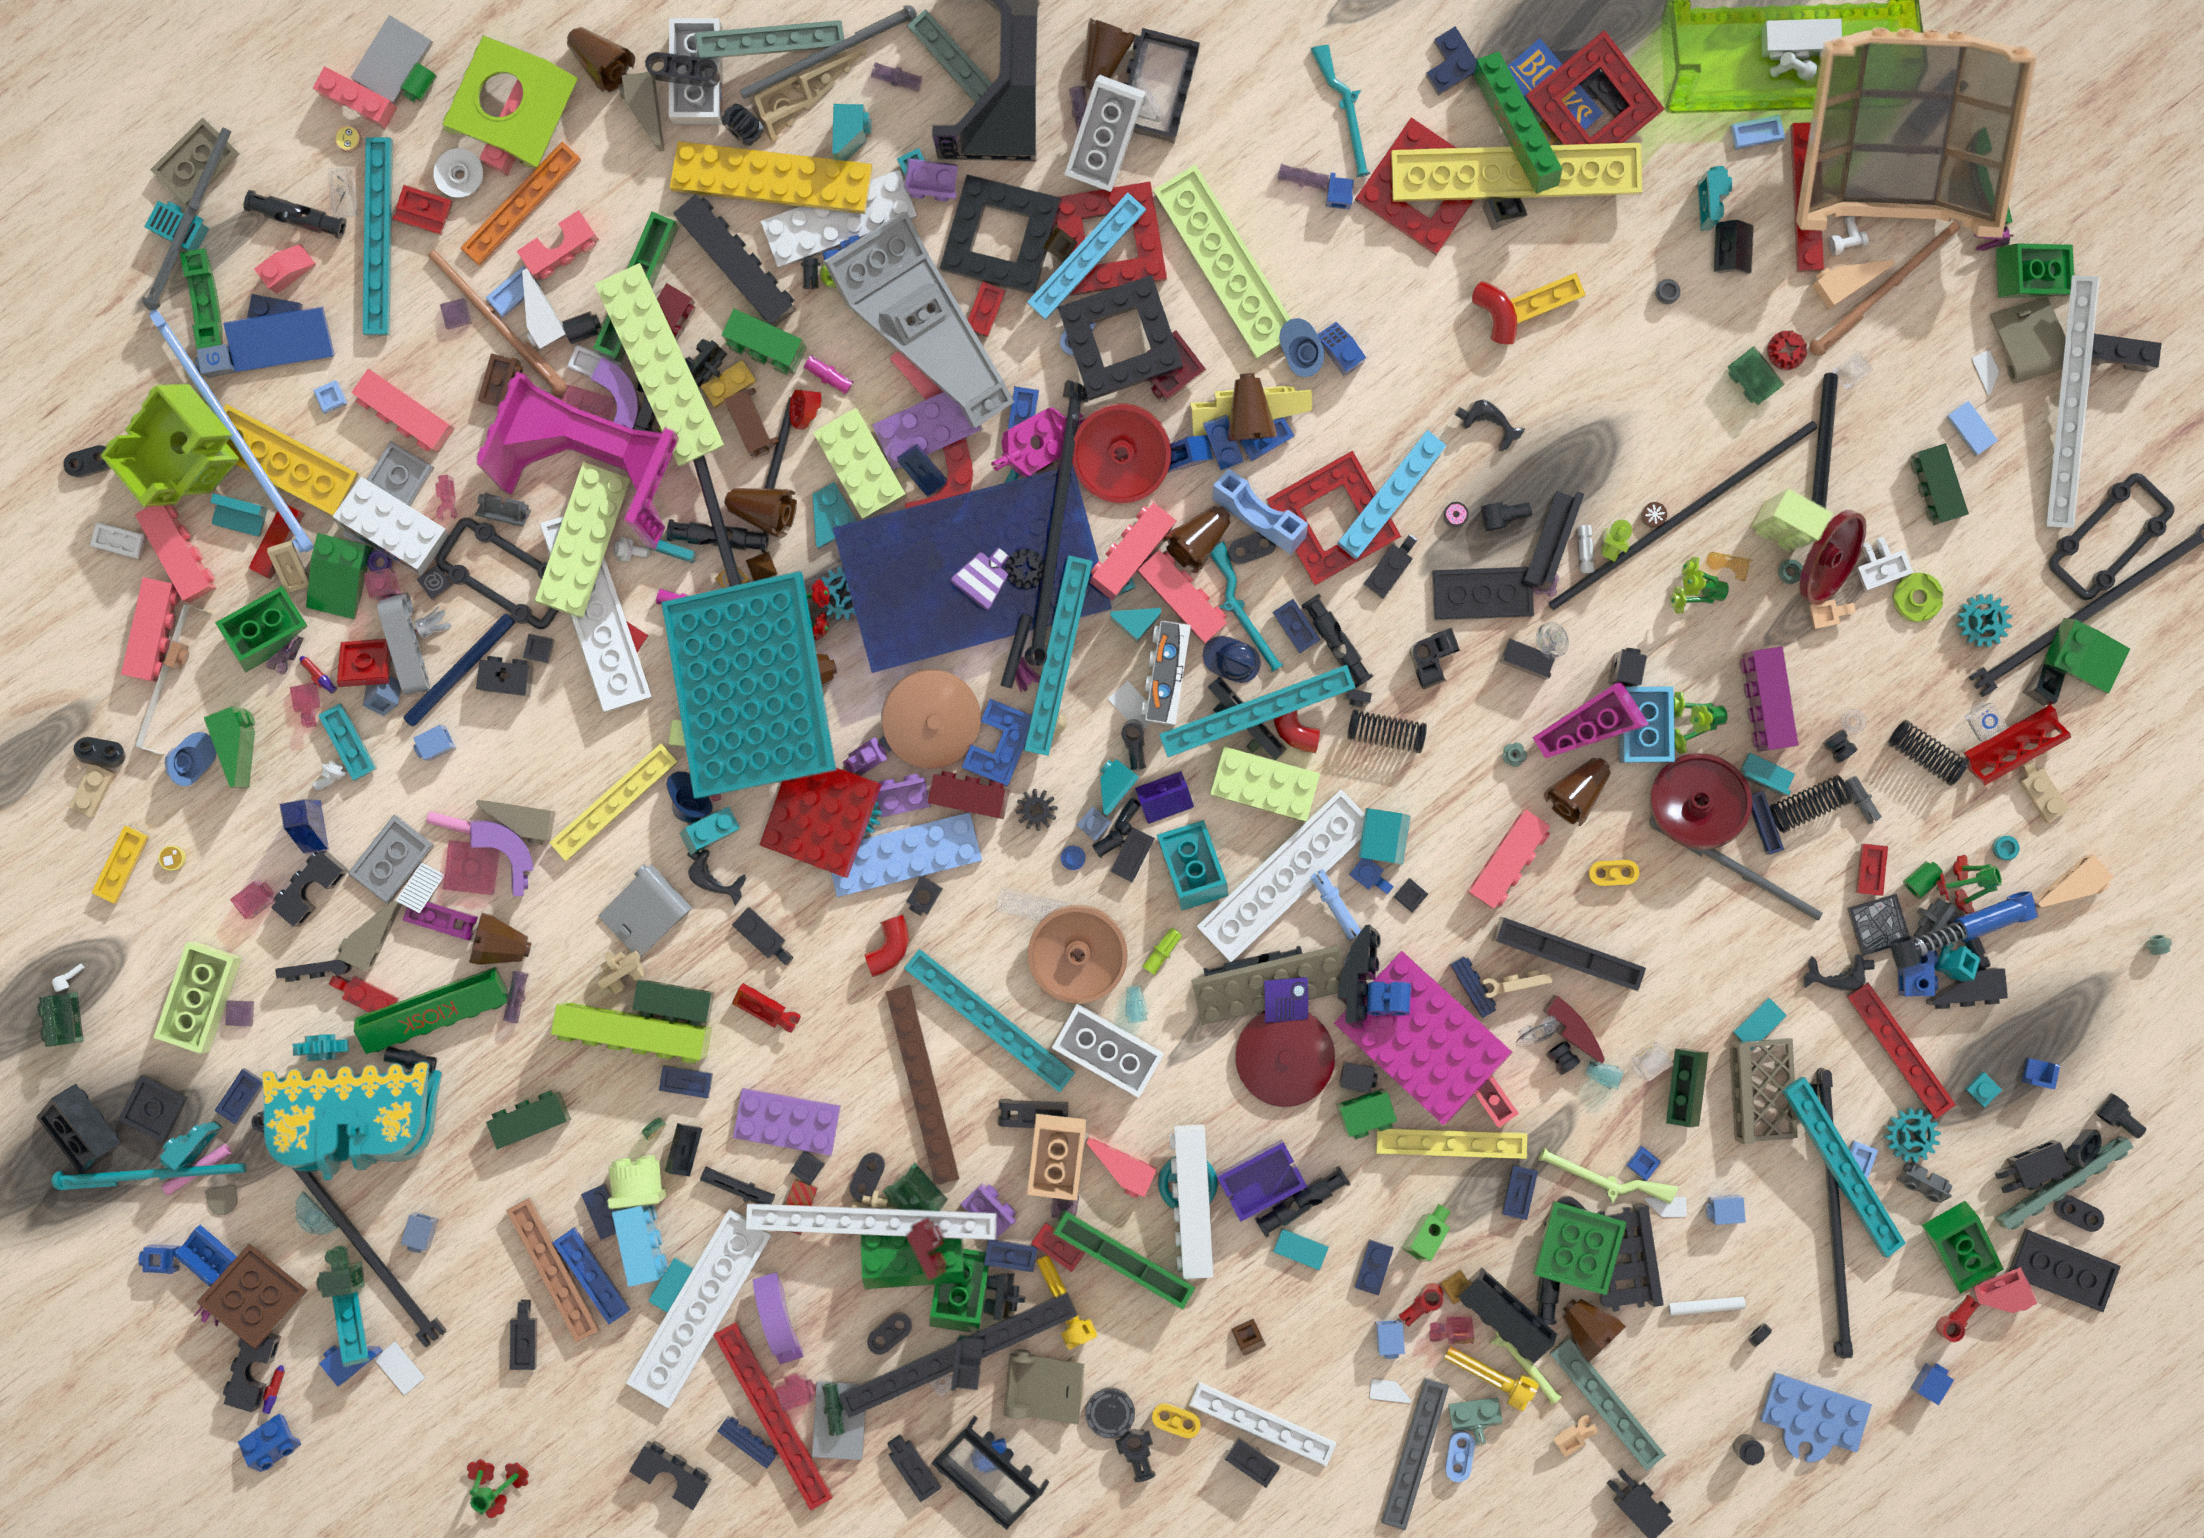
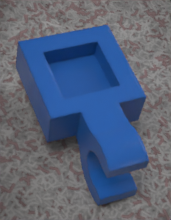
M1361 858L1349 874V876L1368 890L1374 884L1385 894H1389L1394 887L1380 877L1384 870L1370 859Z

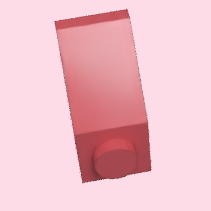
M299 244L272 254L255 267L254 270L266 286L278 294L314 267L316 263L304 247Z
M2021 1267L1974 1286L1980 1304L2007 1312L2025 1311L2038 1304L2033 1289Z

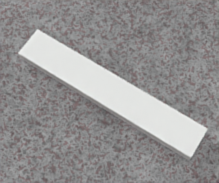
M1198 1382L1189 1406L1326 1467L1336 1446V1442L1201 1382Z

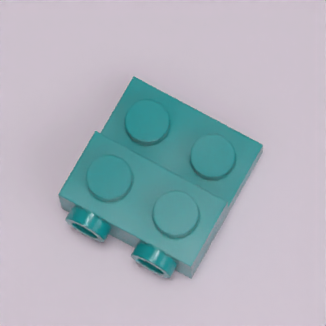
M1724 166L1711 167L1697 182L1701 231L1711 230L1721 220V217L1724 216V204L1722 201L1732 191V178L1728 177V169H1725Z
M216 1121L204 1122L200 1126L195 1125L187 1135L171 1138L162 1148L164 1153L160 1156V1163L170 1170H178L191 1165L223 1127Z

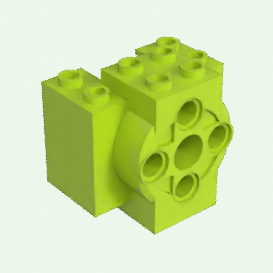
M189 384L154 386L149 391V396L141 404L142 409L130 419L131 423L125 429L128 435H117L110 440L101 457L143 507L174 505L184 495L212 493L240 459L227 444L232 434Z

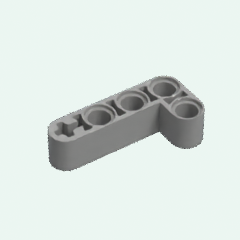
M408 592L382 598L378 603V613L403 694L409 695L430 690L429 677L411 620L413 605Z

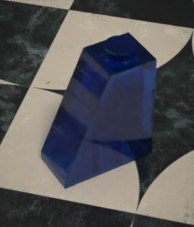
M303 799L280 803L284 830L303 854L329 849L321 800Z

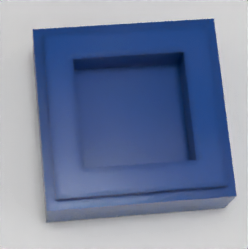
M1640 1145L1625 1165L1647 1181L1661 1161Z

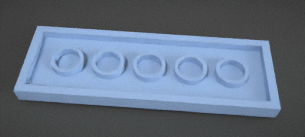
M971 813L862 839L849 877L845 878L831 873L837 897L982 861Z

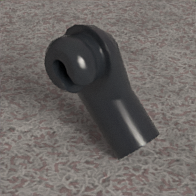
M1133 798L1125 805L1114 824L1115 830H1118L1121 835L1130 833L1132 826L1129 822L1141 806Z

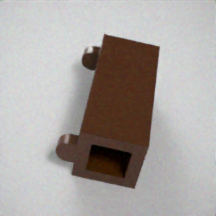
M745 389L725 398L724 401L749 455L761 457L769 453V448L774 447L773 445L777 444L779 440L777 437L770 439L751 397L757 393L756 389Z

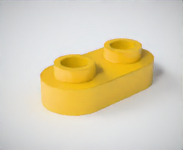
M1631 860L1596 861L1589 867L1588 877L1593 884L1598 886L1629 885L1638 879L1639 868ZM1625 867L1629 870L1627 877L1621 874V870ZM1600 868L1604 870L1602 878L1596 875L1597 870Z
M1160 1403L1152 1411V1421L1161 1430L1184 1438H1193L1200 1431V1419L1191 1411L1169 1403ZM1166 1411L1169 1413V1417L1161 1419L1160 1413ZM1185 1420L1192 1421L1193 1424L1190 1428L1184 1427L1183 1423Z

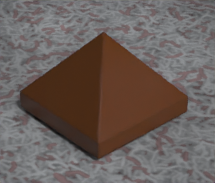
M769 551L746 560L754 581L778 575Z

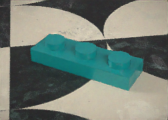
M339 703L318 715L353 781L377 770L343 704Z
M357 1288L332 1294L343 1366L347 1367L370 1361Z

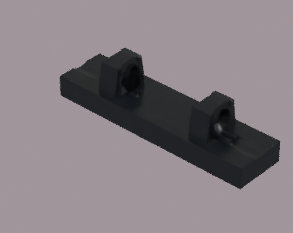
M1220 676L1208 686L1211 692L1221 701L1213 709L1215 713L1244 703ZM1263 723L1246 729L1254 737L1246 746L1252 753L1262 746L1276 760L1287 750Z

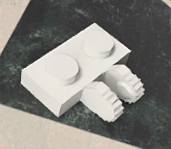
M1880 537L1876 542L1883 558L1876 560L1871 545L1868 542L1864 543L1862 550L1868 564L1856 568L1864 591L1913 573L1905 550L1891 554L1885 539Z

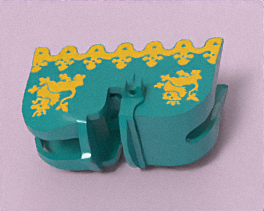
M419 1062L414 1066L412 1072L404 1073L403 1067L395 1063L388 1068L387 1074L382 1073L379 1075V1071L374 1065H367L363 1069L362 1075L354 1076L353 1070L350 1067L343 1066L338 1070L337 1076L329 1078L328 1072L324 1068L319 1067L312 1072L311 1077L303 1079L300 1070L292 1069L287 1073L286 1078L278 1080L277 1074L274 1071L264 1070L262 1072L264 1136L267 1149L276 1161L285 1166L302 1172L321 1171L324 1181L333 1180V1175L337 1174L340 1170L341 1162L348 1161L349 1159L357 1171L368 1169L371 1164H376L377 1161L398 1162L414 1158L428 1146L434 1133L442 1072L434 1070V1073H430L429 1064L427 1062Z

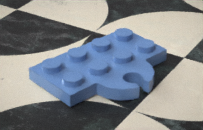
M1774 1372L1759 1420L1783 1428L1782 1438L1785 1448L1797 1459L1800 1455L1798 1451L1799 1445L1802 1442H1809L1811 1448L1805 1455L1804 1461L1815 1462L1829 1454L1833 1445L1858 1452L1872 1404Z

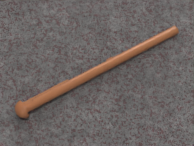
M1955 221L1952 222L1820 340L1812 339L1809 344L1811 353L1815 356L1824 355L1827 349L1864 318L1862 315L1894 286H1898L1911 271L1960 229L1959 224Z
M436 250L431 251L428 257L552 388L550 394L555 397L563 396L567 391L566 382L528 342L523 344L493 314L495 312L494 309L488 306Z

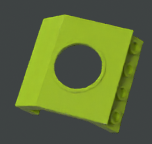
M483 35L475 49L471 63L464 73L460 87L454 95V100L444 117L442 124L444 127L442 130L449 134H462L509 153L521 160L520 163L528 168H537L578 78L546 59ZM498 74L515 76L523 87L521 104L513 113L504 117L490 116L483 111L480 105V92L483 85L491 77Z

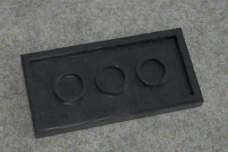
M1528 567L1432 570L1434 620L1533 617V586L1523 583Z
M2024 1229L2009 1272L2021 1267L2029 1284L2104 1312L2121 1266Z

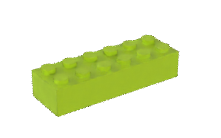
M563 1002L556 1004L551 1034L558 1035L557 1040L572 1042V1040L581 1039L584 1045L597 1046V1044L601 1045V1043L607 1044L608 1049L621 1051L627 1047L632 1048V1053L646 1055L650 1052H656V1057L671 1059V1057L679 1056L682 1057V1062L696 1063L707 1057L712 1027L694 1026L685 1022H672L662 1018L643 1017L633 1013Z

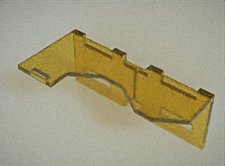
M1710 552L1708 553L1706 564L1714 570L1723 567L1730 568L1736 574V580L1742 579L1741 581H1746L1749 563L1753 560Z

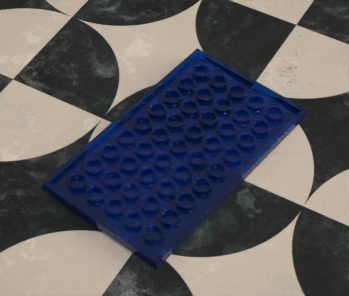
M1073 465L1071 466L1047 627L1052 626L1067 556L1093 561L1091 570L1099 562ZM1059 469L832 528L871 673L1014 636L1021 613L1033 617L1029 631L1034 630L1041 582L1032 588L1024 589L1013 585L1008 577H1006L992 605L986 611L952 584L950 580L980 552L990 558L997 548L1001 549L1009 557L1019 549L1029 548L1038 552L1045 561ZM1026 558L1023 565L1015 566V568L1023 571V579H1025L1029 571H1036V569L1029 566L1028 558ZM1006 562L1001 567L1005 572ZM1091 573L1080 618L1112 609L1110 599L1090 583L1093 576Z

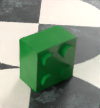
M1384 1089L1336 1104L1345 1133L1349 1137L1353 1136L1355 1139L1368 1136V1131L1378 1129V1131L1390 1129L1393 1127L1392 1123L1397 1122L1388 1092Z

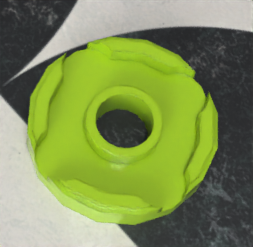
M1911 573L1900 579L1896 584L1892 596L1893 604L1898 614L1906 620L1913 622L1927 621L1936 616L1941 610L1944 593L1939 581L1930 574ZM1916 590L1924 594V601L1921 604L1915 603L1912 598Z

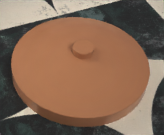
M938 669L919 670L899 680L886 696L881 712L882 732L892 751L906 763L925 769L942 768L961 759L976 741L981 724L979 703L971 688L956 675Z
M1068 905L1047 914L1035 927L1028 945V964L1036 983L1050 996L1067 1003H1089L1106 996L1118 985L1127 965L1128 949L1121 928L1105 912L1087 905Z

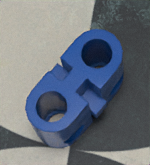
M1385 982L1368 983L1366 1013L1373 1016H1387V1014H1392L1393 1016L1410 1015L1411 984L1406 982H1391V984H1386Z

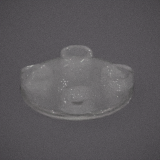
M1550 1016L1542 1020L1539 1026L1534 1028L1532 1026L1524 1027L1518 1031L1520 1037L1517 1039L1516 1045L1518 1047H1528L1541 1044L1555 1035L1562 1027V1023L1556 1021L1555 1016Z

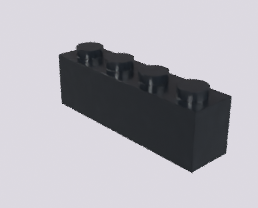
M1482 1267L1462 1285L1458 1295L1462 1304L1478 1314L1484 1324L1495 1329L1499 1336L1505 1342L1513 1345L1523 1358L1530 1360L1534 1364L1554 1346L1557 1333Z

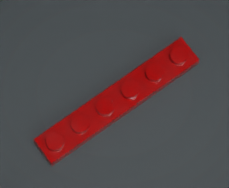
M1811 122L1792 123L1790 129L1797 272L1822 271L1824 269L1822 230L1800 229L1796 222ZM1819 160L1816 162L1810 204L1821 201Z
M1865 982L1859 989L1848 994L1846 997L1932 1117L1937 1119L1956 1105L1869 982Z

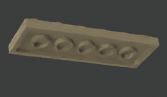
M1338 945L1192 979L1201 1024H1210L1265 1011L1264 981L1307 977L1308 1000L1337 994L1343 967Z

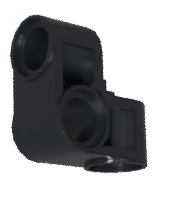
M1452 628L1414 643L1410 649V656L1423 690L1447 681L1440 667L1439 658L1460 651ZM1419 645H1425L1428 648L1429 653L1425 659L1417 655Z

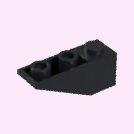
M1996 967L1977 970L1974 980H1956L1936 993L1935 996L1928 998L1926 1004L1935 1005V1009L1950 1008L1951 1003H1959L1960 1007L1975 1006V1001H1984L1985 1005L2000 1004V999L2008 998L2005 968Z

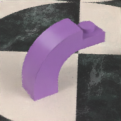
M602 357L590 379L609 390L615 397L617 413L613 422L633 429L640 412L637 391L632 381L621 368Z
M470 820V846L472 848L492 847L505 853L511 863L512 895L524 896V890L528 889V875H523V871H533L532 858L524 842L515 832L500 823L488 820Z
M777 1272L753 1279L760 1320L773 1356L776 1355L779 1364L803 1358V1349L792 1327L784 1288Z

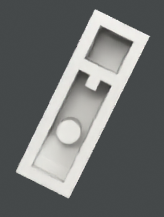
M526 268L522 271L526 324L529 333L526 335L533 347L538 345L540 349H544L566 336V333L529 269Z

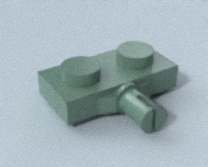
M1498 1397L1448 1404L1452 1431H1473L1476 1446H1480V1441L1481 1445L1486 1444L1484 1429L1489 1426L1502 1425L1503 1423Z

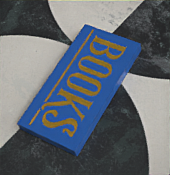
M1539 38L1511 62L1508 68L1524 96L1561 66L1562 63ZM1579 84L1561 98L1584 130L1604 114ZM1524 96V98H1525L1526 102L1528 103V105L1533 109V111H1534V112L1539 116V118L1544 122V120L1541 118V116L1538 114V112L1534 109V107L1531 105V103H1530V102L1527 100V98Z

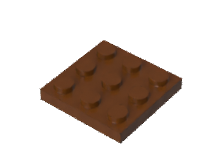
M249 1243L200 1297L197 1304L254 1350H257L308 1291Z

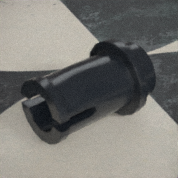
M803 258V263H801L803 267V289L810 288V279L811 289H819L818 267H820V263H818V258Z
M1111 830V834L1092 845L1100 858L1116 847H1122V843L1125 840L1118 830L1114 832Z

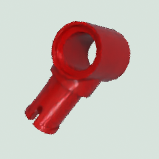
M1436 1283L1426 1284L1422 1288L1421 1293L1414 1299L1415 1302L1399 1314L1402 1321L1405 1320V1324L1410 1327L1424 1313L1428 1314L1430 1311L1438 1310L1443 1304V1290L1441 1286ZM1429 1292H1435L1439 1298L1431 1302L1425 1296Z
M1967 1294L1966 1298L1954 1312L1951 1311L1948 1316H1943L1937 1321V1333L1950 1342H1958L1963 1339L1965 1327L1968 1325L1967 1321L1976 1309L1980 1307V1304ZM1951 1323H1954V1332L1950 1335H1947V1326Z

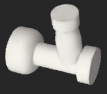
M1786 52L1782 55L1780 64L1772 67L1770 73L1773 77H1777L1780 73L1793 68L1797 70L1799 78L1808 81L1815 75L1817 65L1811 60L1800 61L1795 58L1793 53Z
M1854 216L1844 219L1849 233L1848 238L1842 239L1839 235L1829 237V248L1833 256L1842 254L1844 248L1857 245L1861 247L1868 246L1867 233L1865 231H1858Z

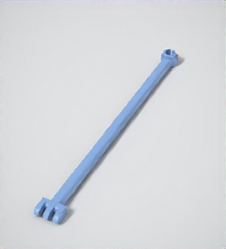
M151 310L149 313L150 318L213 413L232 434L230 439L296 537L292 542L300 554L304 551L306 553L314 548V545L164 318L157 310Z

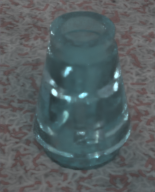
M1141 986L1127 987L1125 1017H1127L1128 1023L1147 1021L1149 1011L1141 991Z
M1590 1061L1585 1075L1611 1090V1088L1618 1089L1624 1071L1620 1070L1619 1066Z

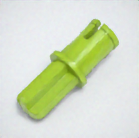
M1170 928L1158 946H1154L1155 950L1142 967L1155 975L1166 958L1170 959L1171 956L1169 954L1182 938L1181 933L1174 928Z

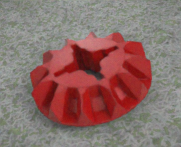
M1793 330L1781 331L1770 339L1767 354L1771 363L1777 368L1792 370L1800 366L1807 356V343L1803 340L1802 335L1795 333ZM1785 343L1789 347H1797L1791 352V357L1787 353H1778L1785 347Z

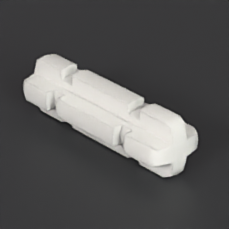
M1580 525L1577 528L1578 537H1580V540H1578L1579 560H1582L1580 572L1582 574H1590L1595 570L1594 562H1592L1594 558L1593 541L1590 539L1592 528L1591 525Z

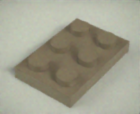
M203 117L150 169L187 206L219 136V133ZM228 141L208 186L240 155Z

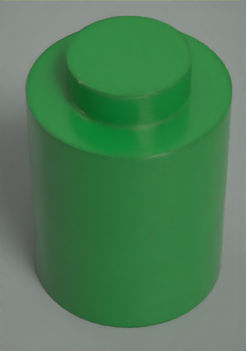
M415 62L400 87L404 91L402 96L413 103L416 100L422 102L437 75Z
M1925 861L1903 880V884L1916 898L1921 899L1937 885V881L1941 880L1940 874L1943 871L1935 862L1929 863Z

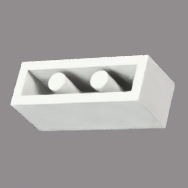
M1841 19L1766 21L1761 27L1762 57H1770V60H1781L1784 53L1791 52L1799 60L1807 59L1814 55H1819V58H1822L1824 42L1842 37Z

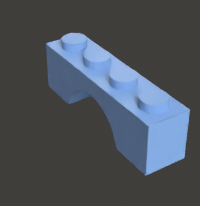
M1228 468L1213 485V501L1290 555L1305 540L1308 527L1307 522L1289 510L1280 512L1264 504L1252 491L1249 482Z

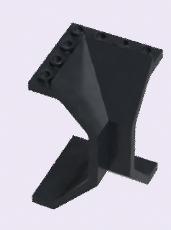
M985 0L1001 13L1000 73L997 79L957 124L932 125V137L937 158L940 160L1036 161L1037 21L1040 0Z

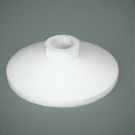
M462 148L450 149L437 159L433 172L434 180L438 188L446 195L454 198L467 197L480 187L483 180V166L478 157L471 151ZM463 171L464 177L457 179V173Z

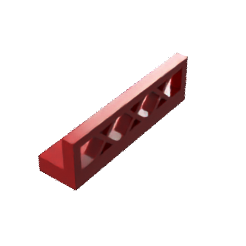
M2048 705L1964 752V756L1969 760L1968 770L1985 786L2070 739L2071 734L2059 722L2056 709L2052 705ZM2055 729L2060 733L2055 737H2046V734ZM2030 743L2038 744L2034 749H2024ZM2008 755L2016 756V759L2012 761H2003V758ZM1987 767L1995 768L1994 771L1987 775L1981 772V770Z

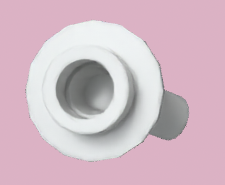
M620 537L614 544V555L617 556L619 561H630L631 555L649 558L651 553L649 548L635 546L632 539Z
M329 761L328 764H322V776L324 777L315 781L313 786L315 790L319 791L333 784L335 780L341 779V777L346 775V772L342 770L343 766Z

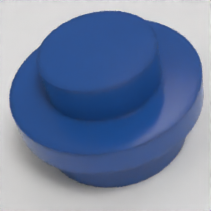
M1068 846L1061 853V862L1069 870H1077L1085 863V853L1078 846Z

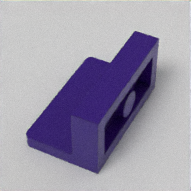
M1182 771L1135 788L1148 824L1194 807Z

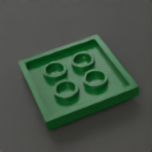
M1553 1201L1532 1274L1607 1295L1627 1222Z

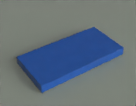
M323 306L223 323L235 372L333 357L335 355Z

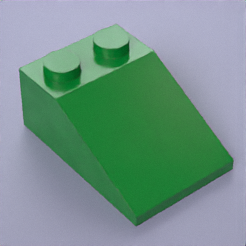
M2017 243L1996 248L1998 298L2070 295L2072 276H2074L2073 245Z
M317 533L311 556L306 608L355 620L368 571V558L373 548L365 544Z
M283 586L215 622L245 673L269 660L307 627L306 622Z
M2063 618L2042 663L2109 694L2130 648L2078 620Z
M231 706L203 717L229 787L248 788L250 786L255 730L253 728L255 720L250 711L247 712V709Z
M1966 1201L1922 1224L1930 1244L1960 1294L2004 1270L1979 1216Z
M964 1249L965 1282L935 1284L930 1313V1327L976 1333L980 1330L989 1266L983 1264L984 1251Z

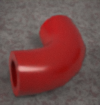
M1481 281L1473 291L1472 302L1474 305L1489 311L1492 316L1493 327L1490 339L1505 345L1515 343L1517 314L1514 304L1504 291L1492 284Z
M1298 710L1273 719L1279 736L1290 747L1316 754L1320 729L1302 725L1298 719Z
M904 914L880 922L884 933V942L877 950L864 954L872 978L896 967L906 955L909 934Z

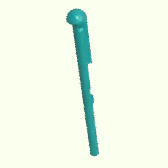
M246 1163L191 1166L178 1170L162 1168L65 1175L63 1171H58L52 1176L51 1183L57 1190L117 1186L118 1181L145 1180L160 1177V1180H165L166 1178L246 1173L247 1166Z

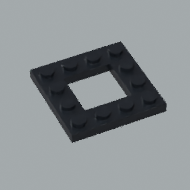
M967 174L939 269L943 272L1035 294L1047 254L1043 246L1053 233L1062 199ZM985 206L1029 217L1016 263L972 252Z
M1152 275L1058 307L1089 401L1184 368ZM1137 308L1151 351L1104 367L1090 324Z

